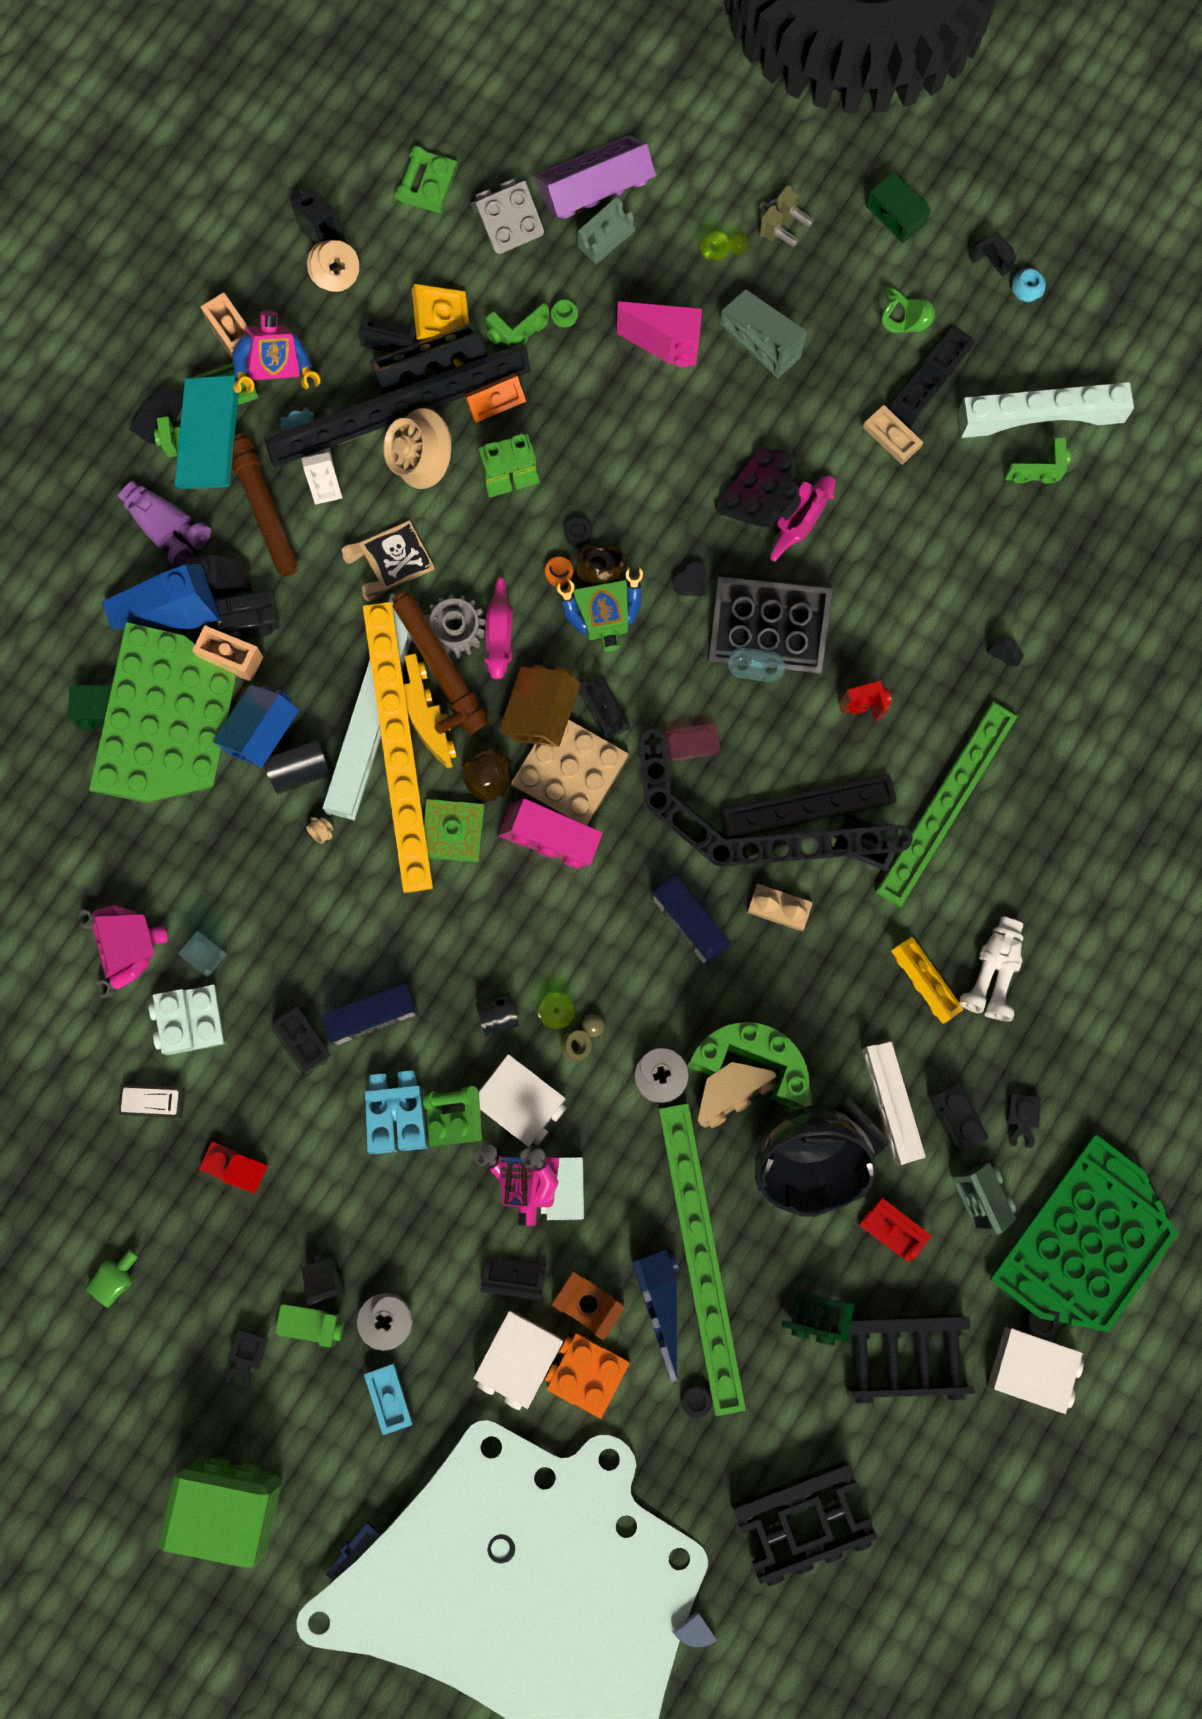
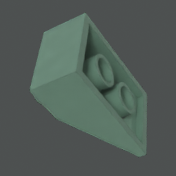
M983 1163L951 1177L976 1234L998 1235L1016 1220L1013 1214L1016 1211L1015 1205L1008 1194H1004L1000 1186L1003 1180L995 1166L992 1167L990 1163Z

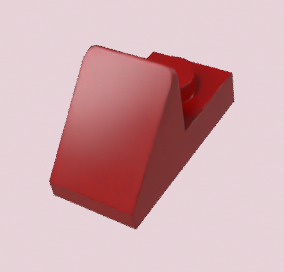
M212 1141L199 1170L222 1179L225 1183L256 1194L268 1165Z

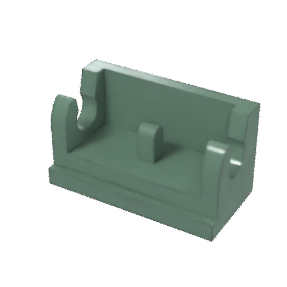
M618 197L612 200L578 231V248L596 265L635 231L633 214L631 211L627 214L623 212V204Z

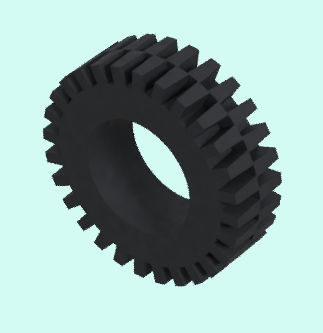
M724 0L726 15L732 14L731 31L735 40L745 38V57L751 64L764 57L763 77L773 84L789 69L787 94L799 99L807 84L812 82L816 84L814 106L827 109L833 90L844 91V113H857L863 94L870 92L874 113L888 111L895 90L903 107H907L917 102L922 86L932 96L942 90L947 74L955 79L963 71L967 58L973 59L978 51L997 0H893L883 3H860L851 0Z

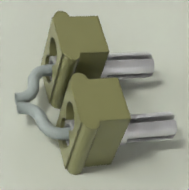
M786 186L777 199H773L769 203L762 202L759 206V209H761L759 236H764L770 241L777 237L794 247L798 242V238L784 230L782 227L783 219L788 222L792 217L807 227L812 225L814 219L798 208L800 195L793 191L791 186ZM764 207H770L765 213Z

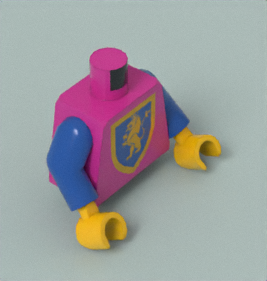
M262 311L260 313V326H248L245 329L244 336L240 338L232 352L234 374L238 377V380L233 384V389L236 393H240L242 390L241 382L245 384L246 393L249 394L254 390V382L252 380L299 377V372H302L304 375L301 378L303 388H309L307 377H311L314 380L316 387L320 384L319 375L310 371L312 365L306 349L295 333H292L285 325L278 324L277 312Z

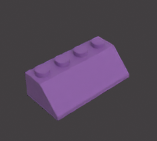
M628 135L535 174L533 179L549 211L556 217L568 218L576 213L575 210L582 207H594L600 203V199L607 196L610 198L622 195L626 188L643 186L649 182L648 179L655 177L656 174L647 143Z

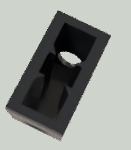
M309 189L304 193L296 191L291 195L290 205L298 225L313 245L327 240H338L347 243L335 209L314 189ZM320 223L324 226L323 231L318 226Z

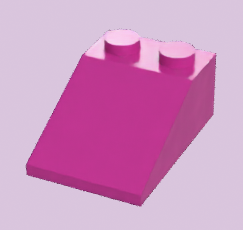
M618 301L617 334L669 364H675L678 367L696 366L702 309Z

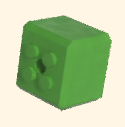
M211 1457V1460L198 1459L174 1475L158 1548L166 1552L239 1567H254L268 1552L282 1481L277 1473L260 1470L258 1465L242 1463L241 1466L229 1464L230 1460L219 1457Z

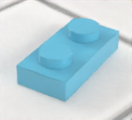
M395 1363L365 1373L364 1377L382 1435L413 1425Z

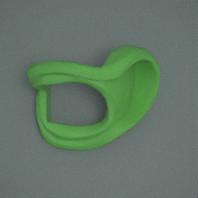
M890 287L885 288L886 298L890 302L883 311L882 324L888 331L893 333L920 332L932 324L935 318V309L929 300L923 298L907 300L897 290ZM898 302L904 309V320L901 323H897L889 318L890 313Z

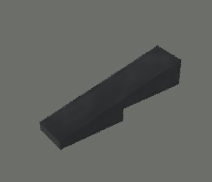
M952 327L926 358L920 370L896 397L889 410L910 429L976 341L955 327Z

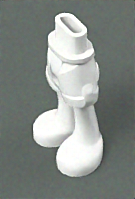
M1001 917L999 926L993 928L992 936L987 944L982 946L979 959L983 963L978 980L970 993H963L960 997L959 1004L963 1008L975 1013H982L984 1011L986 993L994 971L998 970L993 994L984 1015L1001 1021L1013 1020L1014 1010L1006 1004V993L1013 973L1020 970L1023 961L1021 957V942L1024 937L1021 935L1024 924L1022 922Z

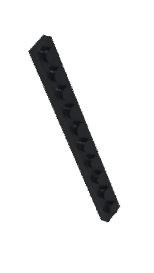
M523 343L268 437L264 441L270 461L274 468L391 425L395 420L405 418L416 409H434L465 397L464 394L513 373L518 377L530 373L527 348Z

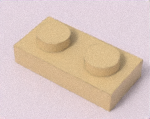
M885 405L875 412L863 425V428L902 465L923 445V441Z

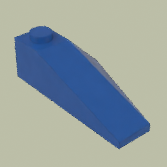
M201 564L182 565L102 601L111 629H125L126 622L154 629H194L220 620Z

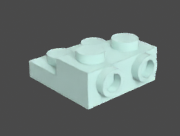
M210 985L190 990L180 989L153 995L154 1002L149 1003V1013L152 1020H157L158 1031L153 1033V1040L156 1049H161L162 1054L172 1055L226 1044L217 986Z

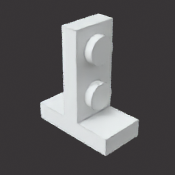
M327 448L301 458L315 504L341 499L342 494L335 472L331 449Z

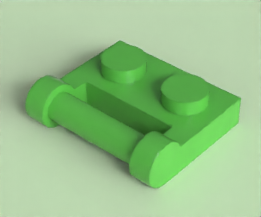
M413 146L409 154L410 162L401 186L397 187L394 196L403 203L441 213L458 169V163L456 160L428 153L421 147ZM423 164L427 168L418 192L415 193L411 191L419 166Z
M468 1086L462 1088L461 1091L439 1094L433 1091L424 1094L422 1102L427 1109L429 1146L482 1141L479 1092L476 1087ZM465 1104V1111L442 1114V1105Z

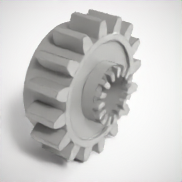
M450 595L447 600L439 598L437 606L430 605L431 615H425L448 655L451 652H455L457 658H460L461 651H465L470 655V647L472 645L476 648L480 647V642L477 638H485V631L482 628L486 627L485 619H480L483 616L482 609L475 610V601L472 600L468 603L463 595L460 599H455L453 595ZM455 622L462 624L457 630L448 628L449 625Z

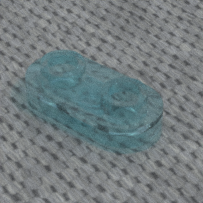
M738 648L728 658V668L738 678L773 682L780 679L785 671L783 658L778 653L772 651ZM746 660L748 662L747 667L744 669L737 666L738 661ZM769 663L775 664V671H766V665Z

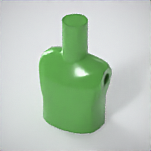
M129 1249L118 1263L113 1260L104 1261L85 1289L98 1302L110 1308L114 1301L131 1285L132 1278L127 1270L139 1256Z

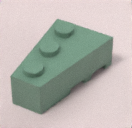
M745 289L722 310L720 324L777 379L801 358L807 331L766 304L756 295Z

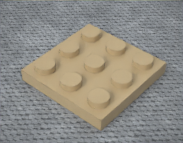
M568 720L560 747L535 744L511 782V787L556 813L587 826L628 759L629 754Z

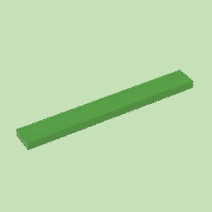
M994 701L991 703L914 828L912 844L908 849L898 854L875 893L899 908L903 905L1018 717L1017 715Z

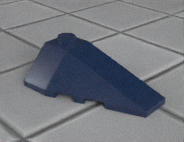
M663 1249L631 1260L670 1381L673 1382L677 1380V1279L675 1272L680 1270L674 1253L668 1255L667 1249Z

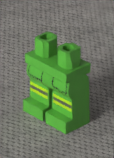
M528 434L513 436L511 439L489 443L479 448L480 471L488 498L513 491L509 473H511L516 490L540 483L536 469V458Z

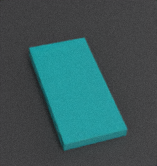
M236 376L185 379L175 486L177 488L230 487L239 394L233 389L234 382L238 380Z

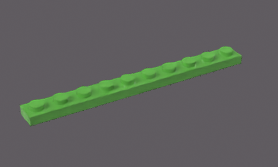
M689 1104L658 1109L714 1414L715 1416L746 1411Z

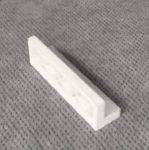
M892 1041L862 1049L885 1133L890 1140L889 1146L895 1166L926 1158Z

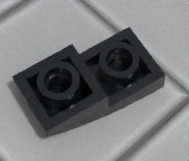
M164 385L144 405L129 430L146 442L154 445L156 442L154 429H158L157 418L169 417L170 421L175 423L182 409L183 395Z

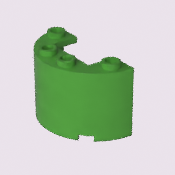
M743 1022L722 1027L710 1034L698 1046L687 1064V1068L711 1076L716 1072L719 1073L726 1053L730 1052L779 1071L778 1076L781 1080L775 1083L777 1087L772 1091L769 1100L793 1109L803 1108L807 1104L809 1074L800 1051L789 1038L769 1026Z

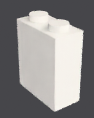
M509 1054L479 1092L480 1110L528 1147L533 1143L538 1146L548 1133L544 1129L551 1119L556 1122L566 1110V1107L563 1105L566 1099Z
M510 1309L473 1379L478 1381L477 1387L484 1392L493 1395L496 1391L505 1396L504 1402L517 1410H520L522 1406L528 1409L564 1339Z
M1004 1327L987 1386L1066 1414L1067 1408H1071L1075 1400L1073 1386L1075 1379L1079 1378L1083 1371L1084 1361L1081 1360L1083 1353Z

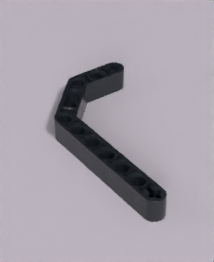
M648 729L640 738L644 797L647 808L716 866L723 867L901 852L908 849L913 842L912 831L905 825L728 839L675 794L669 736L662 730ZM654 735L656 738L661 739V744L656 746V752L660 755L663 754V759H650L649 755H655V747L649 746V740H653ZM656 763H660L664 767V774L660 779H655L651 774V768ZM658 792L664 793L667 798V803L663 808L656 807L653 801L655 794ZM679 811L687 812L707 830L708 834L704 842L696 841L676 823L675 817ZM899 829L903 835L908 836V840L903 841V846L901 847L897 846V842L891 841L886 842L888 848H882L883 836L881 830H887L886 836L896 835V830ZM866 832H872L878 838V844L873 849H867L861 843V838ZM843 835L846 837L848 846L844 851H836L832 847L834 836ZM807 837L814 838L818 843V849L814 854H808L803 850L802 844ZM777 840H783L788 844L789 849L785 856L775 854L773 845ZM749 842L755 843L759 848V854L755 859H750L745 855L744 848ZM719 845L727 846L730 851V856L726 861H721L716 857L715 852Z

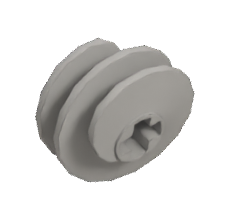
M658 1048L650 1050L639 1060L635 1068L634 1080L638 1091L644 1098L655 1103H667L675 1100L683 1093L687 1086L689 1075L687 1065L679 1054L670 1049ZM658 1068H663V1072L668 1071L669 1073L664 1084H660L659 1080L655 1081L653 1078L657 1074Z
M377 1294L368 1299L359 1310L357 1318L358 1333L363 1341L374 1349L382 1351L394 1349L407 1339L412 1330L413 1317L410 1307L397 1294ZM380 1314L384 1317L391 1316L390 1329L387 1326L382 1328L379 1326Z

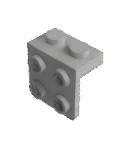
M515 178L501 183V190L491 193V190L487 189L476 194L477 200L470 203L474 214L479 213L492 248L497 254L504 253L544 234L543 226L525 181L516 183Z

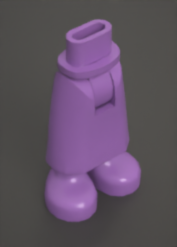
M131 481L118 494V498L124 502L125 509L130 512L136 523L160 550L169 548L167 559L173 567L177 568L187 564L186 558L194 557V551L188 545L179 541L173 534L174 531L182 535L197 551H200L206 545L211 534L210 527L203 522L190 526L189 524L192 519L188 514L161 496L149 491L145 486H139L134 481Z

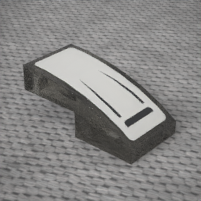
M121 1085L118 1115L182 1118L185 1088Z

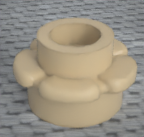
M316 817L311 818V823L306 827L311 837L320 844L332 839V825L323 817L320 819Z

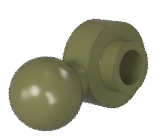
M589 1014L582 1020L581 1031L572 1030L563 1035L560 1049L565 1058L569 1060H583L590 1054L592 1048L590 1038L600 1036L605 1029V1022L601 1016ZM572 1041H574L575 1048L573 1050L571 1048Z

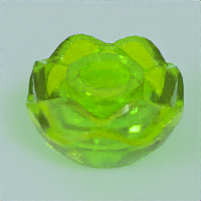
M551 992L545 995L540 1002L538 1015L545 1026L552 1029H562L573 1020L575 1006L567 994ZM558 1008L560 1010L559 1013H554V1009Z

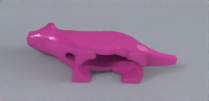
M827 475L819 479L813 486L805 481L799 488L801 503L798 509L789 519L785 520L782 517L778 521V527L781 531L770 556L772 561H776L787 548L802 541L809 534L826 506L828 499H834L835 478Z
M503 577L497 578L495 592L486 613L485 643L487 658L484 659V662L487 663L488 672L493 679H501L507 670L508 663L512 660L511 626L513 610H511Z

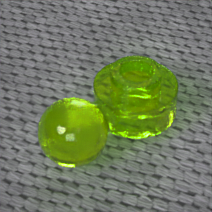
M715 231L703 237L701 252L706 259L717 261L725 258L729 251L734 255L745 253L748 249L749 241L747 236L740 232L732 234L728 239L724 233ZM711 242L715 245V251L711 250Z

